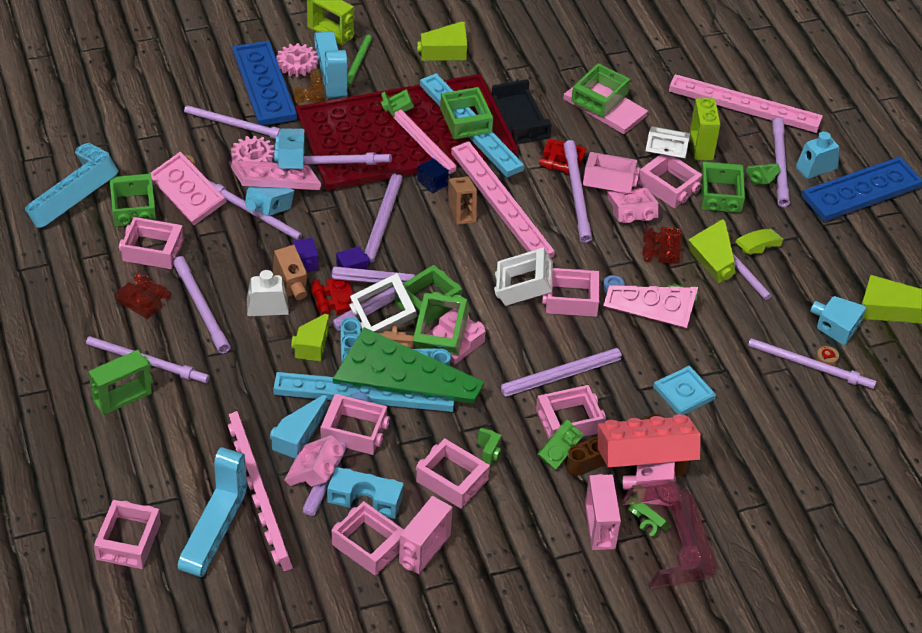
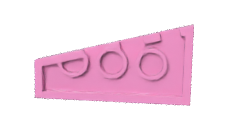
M609 285L604 307L687 329L698 287Z

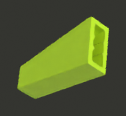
M870 275L862 305L866 306L863 319L922 323V289Z

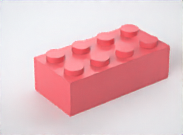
M682 414L674 415L671 418L654 416L646 420L630 418L622 422L607 420L605 423H598V451L607 467L700 460V432L691 419Z

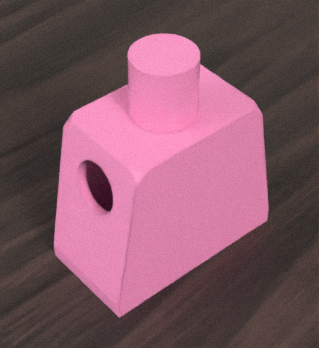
M675 462L637 465L636 476H623V490H637V498L643 503L675 506Z

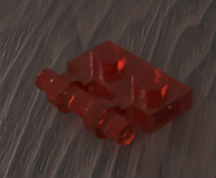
M652 227L646 228V232L643 235L645 246L642 249L644 261L651 262L653 256H659L658 262L679 264L681 229L661 227L659 233L654 232Z
M137 273L134 276V281L138 284L135 286L128 282L114 294L115 300L148 320L162 308L160 299L169 300L172 293L167 291L165 286L152 282L150 277ZM147 289H149V290L152 291V293L149 294V293H147V292H145V291H146Z

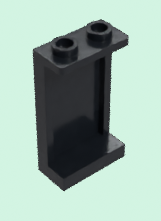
M528 79L492 86L491 95L516 145L545 140L551 137L552 123L550 119L544 120L529 91L530 82Z

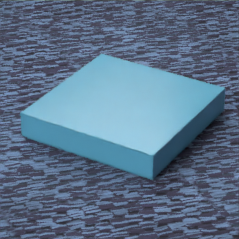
M690 365L654 382L653 386L677 414L682 415L716 398V394Z

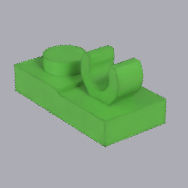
M565 420L536 455L553 470H556L568 455L569 449L575 446L584 434L571 422Z
M630 493L626 497L625 501L630 505L628 508L630 512L638 518L643 515L649 519L644 520L640 528L645 531L648 526H653V530L649 534L652 538L659 534V527L665 532L671 527L666 520Z

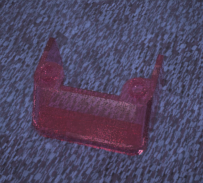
M672 480L632 485L622 501L623 505L659 499L669 504L683 546L677 556L679 567L659 570L648 584L649 589L709 578L714 573L716 564L692 493Z

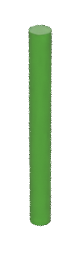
M371 35L365 36L349 70L347 87L351 86L372 41Z

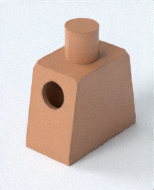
M467 176L449 179L448 201L456 225L476 222V187Z
M295 245L275 250L273 276L280 275L283 278L288 297L294 295L296 300L305 298L307 296V273Z

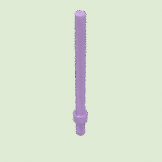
M188 105L184 109L185 113L265 134L275 140L276 135H280V128L277 127L269 128Z
M375 152L366 153V155L304 156L303 164L366 163L367 165H376L377 163L391 162L392 156L391 154H376Z
M208 180L226 200L296 240L302 238V233L271 215H265L257 210H248L243 199L227 191V188L221 184H215Z
M91 336L86 340L87 345L121 356L134 351ZM141 353L143 357L146 356L149 359L151 366L179 374L181 378L187 380L194 379L203 383H208L210 375L195 371L193 367L187 365L180 366Z
M753 338L750 339L748 344L749 347L848 380L847 383L853 385L860 384L874 389L877 382L861 376L859 372L853 370L849 372Z

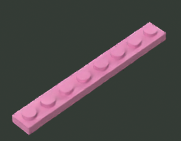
M676 74L669 86V92L694 99L715 98L716 105L771 121L775 118H781L784 120V124L815 133H817L823 115Z
M466 142L453 147L451 154L524 249L530 252L544 247L550 258L554 257V249L471 143Z
M238 411L229 414L231 423L228 424L231 436L237 437V441H234L236 451L245 454L246 472L248 471L250 475L246 477L250 490L255 489L256 494L252 495L256 508L261 507L262 512L258 513L262 526H267L269 530L264 532L269 546L274 545L275 550H272L271 553L275 564L280 563L283 571L293 569L243 423Z

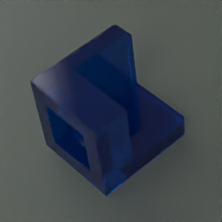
M431 158L418 165L417 181L432 194L448 186L449 170L436 159Z

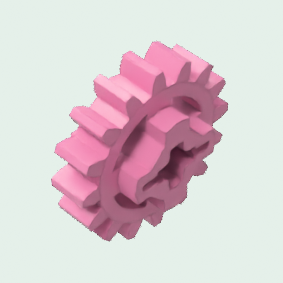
M299 43L295 46L289 44V48L282 47V51H278L277 56L279 68L282 69V73L288 72V76L295 74L298 77L300 74L306 76V72L313 73V69H317L318 65L317 51H313V47L307 48L306 44L300 46Z
M246 136L244 141L238 139V143H234L233 148H231L232 161L273 163L274 145H270V140L264 141V137L257 139L256 136H253V139H250Z

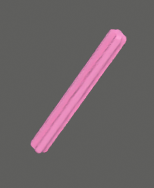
M403 110L394 113V119L448 174L456 171V164Z

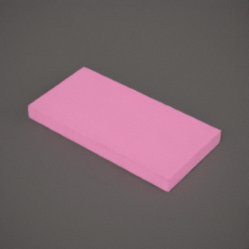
M598 82L591 88V90L605 97L610 96L614 92ZM573 87L564 93L563 97L564 100L622 134H626L648 115V110L625 97L604 118L571 102Z
M181 152L149 173L151 174L152 182L193 226L227 202L225 197Z
M234 160L231 164V168L242 186L320 190L321 187L320 181L309 165L303 164V169L279 168V163Z

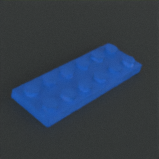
M270 41L232 46V52L257 124L263 126L297 120V113Z
M897 157L802 191L801 196L825 222L921 188L922 179L901 157Z

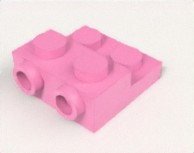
M647 187L632 189L631 194L608 191V200L613 206V215L618 222L630 223L634 220L649 221L653 218H658V202Z
M453 308L440 317L439 325L426 333V335L452 338L459 310ZM469 315L459 356L451 355L450 362L454 365L485 343L486 331L484 325L479 321L473 322Z
M333 435L303 445L284 481L290 486L307 482L311 487L326 483L334 472V465L338 463L343 454L344 446Z

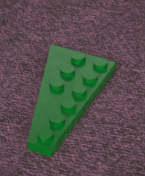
M365 327L333 378L334 384H341L342 382L353 384L355 387H361L362 385L375 387L376 390L410 395L411 393L424 394V397H445L447 400L472 404L475 403L484 386V382Z

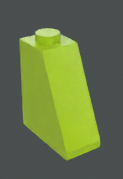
M458 22L422 33L421 42H417V53H421V61L466 60L467 38L465 22Z
M723 219L688 239L690 252L718 284L736 274L726 222Z

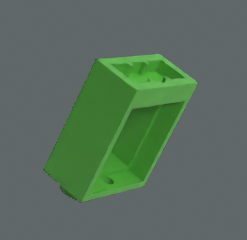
M598 63L573 86L571 102L604 118L628 94L630 78ZM598 82L614 90V92L610 96L605 97L591 90V88Z
M479 87L441 93L440 109L453 139L492 133L493 116ZM475 106L478 115L455 119L452 110Z
M703 162L701 170L703 175L701 181V210L742 213L745 200L743 165ZM708 182L734 184L736 195L708 193Z
M151 174L118 176L110 179L114 227L130 225L134 217L156 221ZM148 195L149 206L118 209L117 197Z
M435 265L403 283L418 317L422 302L413 294L431 283H434L446 293L444 296H462L460 285L451 280L444 271L439 270ZM395 291V304L405 311ZM430 305L426 325L453 308Z
M439 292L424 293L413 338L416 349H445L451 355L459 356L470 310L468 300L460 295H453L451 297L444 296ZM430 305L459 309L452 338L424 334Z
M135 350L88 371L92 399L103 416L152 394L151 384L153 379L149 372L151 363L146 356H142L139 350ZM138 373L137 379L108 391L109 385Z

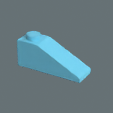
M322 395L283 418L279 425L271 431L272 450L296 459L302 446L307 444L327 412V396Z

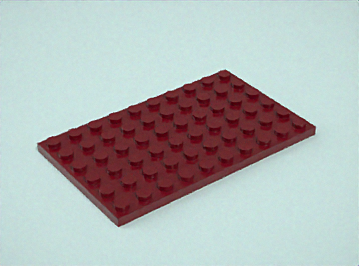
M476 74L443 80L453 91L479 87L493 116L492 132L514 155H518V147L482 75ZM420 84L295 106L297 118L301 128L304 129V136L312 156L366 155V153L371 152L391 154L392 156L391 162H382L376 165H367L366 163L316 164L326 191L390 179L394 173L407 176L443 169L394 119L391 113L384 110L381 101H383L381 93L386 92L390 98L406 89L408 90L414 107L405 113L456 166H460V164L451 154L452 148L466 142L471 143L484 161L490 159L469 137L453 139L440 106L424 91ZM475 106L469 107L476 115H478Z

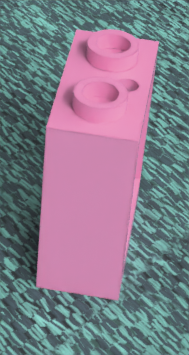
M590 152L585 167L583 185L631 194L632 187L637 186L640 168L636 167L637 160Z
M660 154L640 169L638 185L643 188L647 187L650 193L671 207L676 208L681 203H685L690 196L700 191L703 175L675 156ZM669 171L685 183L676 189L659 178V176Z
M134 217L131 224L126 227L124 240L121 239L119 244L122 260L172 269L174 265L173 260L178 256L184 241L183 225ZM139 236L167 241L163 251L135 246Z
M553 268L552 289L553 287L588 289V299L552 297V292L543 294L542 304L546 305V313L597 317L599 307V271Z
M589 385L537 397L536 412L548 439L560 427L554 411L579 405L584 406L589 419L573 422L572 424L584 434L583 437L598 434V423H605L606 417L604 411L600 410L597 396L595 393H592Z
M335 394L321 425V438L333 435L340 442H344L347 449L374 455L376 447H380L382 444L383 429L387 430L390 417L387 416V406ZM341 415L375 422L376 426L372 436L368 437L336 429Z
M444 438L439 445L433 446L430 454L425 459H421L416 466V482L462 509L488 481L490 465ZM444 456L471 472L459 486L432 471Z
M589 475L585 508L592 550L616 549L621 520L613 475Z
M432 496L400 534L399 563L405 569L420 574L451 535L452 506Z
M113 500L94 544L96 560L143 569L161 524L159 509L149 505L143 506L128 501ZM117 517L147 523L138 546L108 540Z
M363 501L358 507L352 508L342 522H337L331 531L332 545L376 576L399 554L400 534L404 529ZM363 523H366L387 538L372 554H369L348 539Z

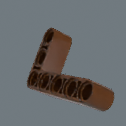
M651 414L641 418V420L650 419L654 416L665 417L660 414ZM598 436L577 444L568 451L566 469L574 476L586 474L606 465L598 451ZM691 460L675 462V475L683 476L687 474Z

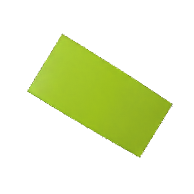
M762 229L739 237L735 243L742 248L744 253L752 255L753 253H763L765 247L781 246L784 239L772 229Z

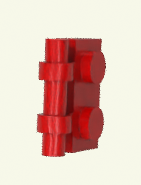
M549 138L543 150V157L548 159L540 158L539 165L546 167L547 170L552 171L555 169L563 171V174L570 175L564 150L565 142ZM576 145L578 166H581L587 148Z
M332 278L326 279V286L321 285L319 280L312 281L311 291L317 299L316 305L322 315L330 314V310H335L336 316L343 315L352 310L349 304L353 303L350 297L353 295L349 281ZM330 296L331 300H328L325 297Z

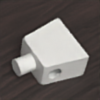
M264 270L260 273V276H254L250 279L247 294V316L289 315L288 296L283 278L280 275L273 276L271 271Z

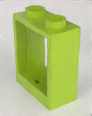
M307 0V27L316 32L334 31L336 42L340 45L353 38L354 6L342 0ZM325 9L340 17V25L325 18Z
M696 98L689 131L694 160H714L720 130L715 98Z

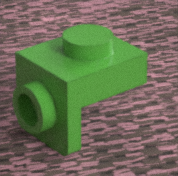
M407 89L390 98L386 92L381 93L383 97L381 104L386 112L389 111L393 117L396 111L403 110L406 112L414 107Z
M777 163L748 166L746 171L753 185L769 184L775 179V176L781 169Z
M480 428L477 444L485 447L482 451V461L491 467L493 462L498 461L501 455L502 435L492 430Z

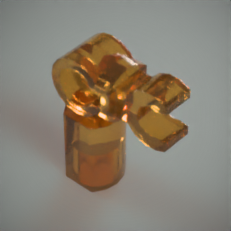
M320 69L310 71V87H307V89L294 88L295 103H302L305 100L314 102L324 101L325 90L323 74Z

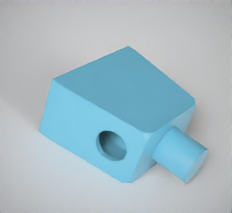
M820 132L817 139L805 143L796 168L806 179L838 169L839 145L831 138L828 132Z
M249 186L245 204L250 211L257 210L270 216L291 208L294 190L290 188Z
M834 296L827 305L815 301L810 312L820 316L817 325L820 331L846 346L861 324L866 306Z

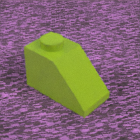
M323 314L298 328L297 336L292 337L291 349H295V358L313 361L322 360L329 331V314Z

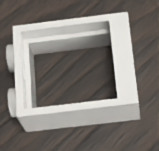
M652 126L648 135L646 151L685 158L690 133Z
M545 248L498 261L497 271L495 272L497 285L494 290L497 298H500L505 306L552 292L553 261ZM536 270L535 279L511 285V277Z
M397 273L350 296L353 303L349 305L354 316L359 314L362 320L360 322L361 330L365 327L376 333H384V331L391 330L393 325L399 326L418 317ZM393 286L405 311L371 327L359 302Z

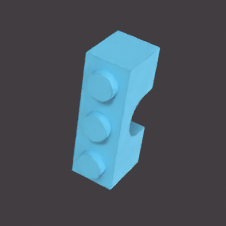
M280 129V135H276L274 159L278 161L279 168L303 169L304 129Z
M335 467L327 488V503L350 508L355 498L368 496L373 499V508L385 517L396 519L403 499L404 483L394 479H385L372 474L352 471L347 468Z

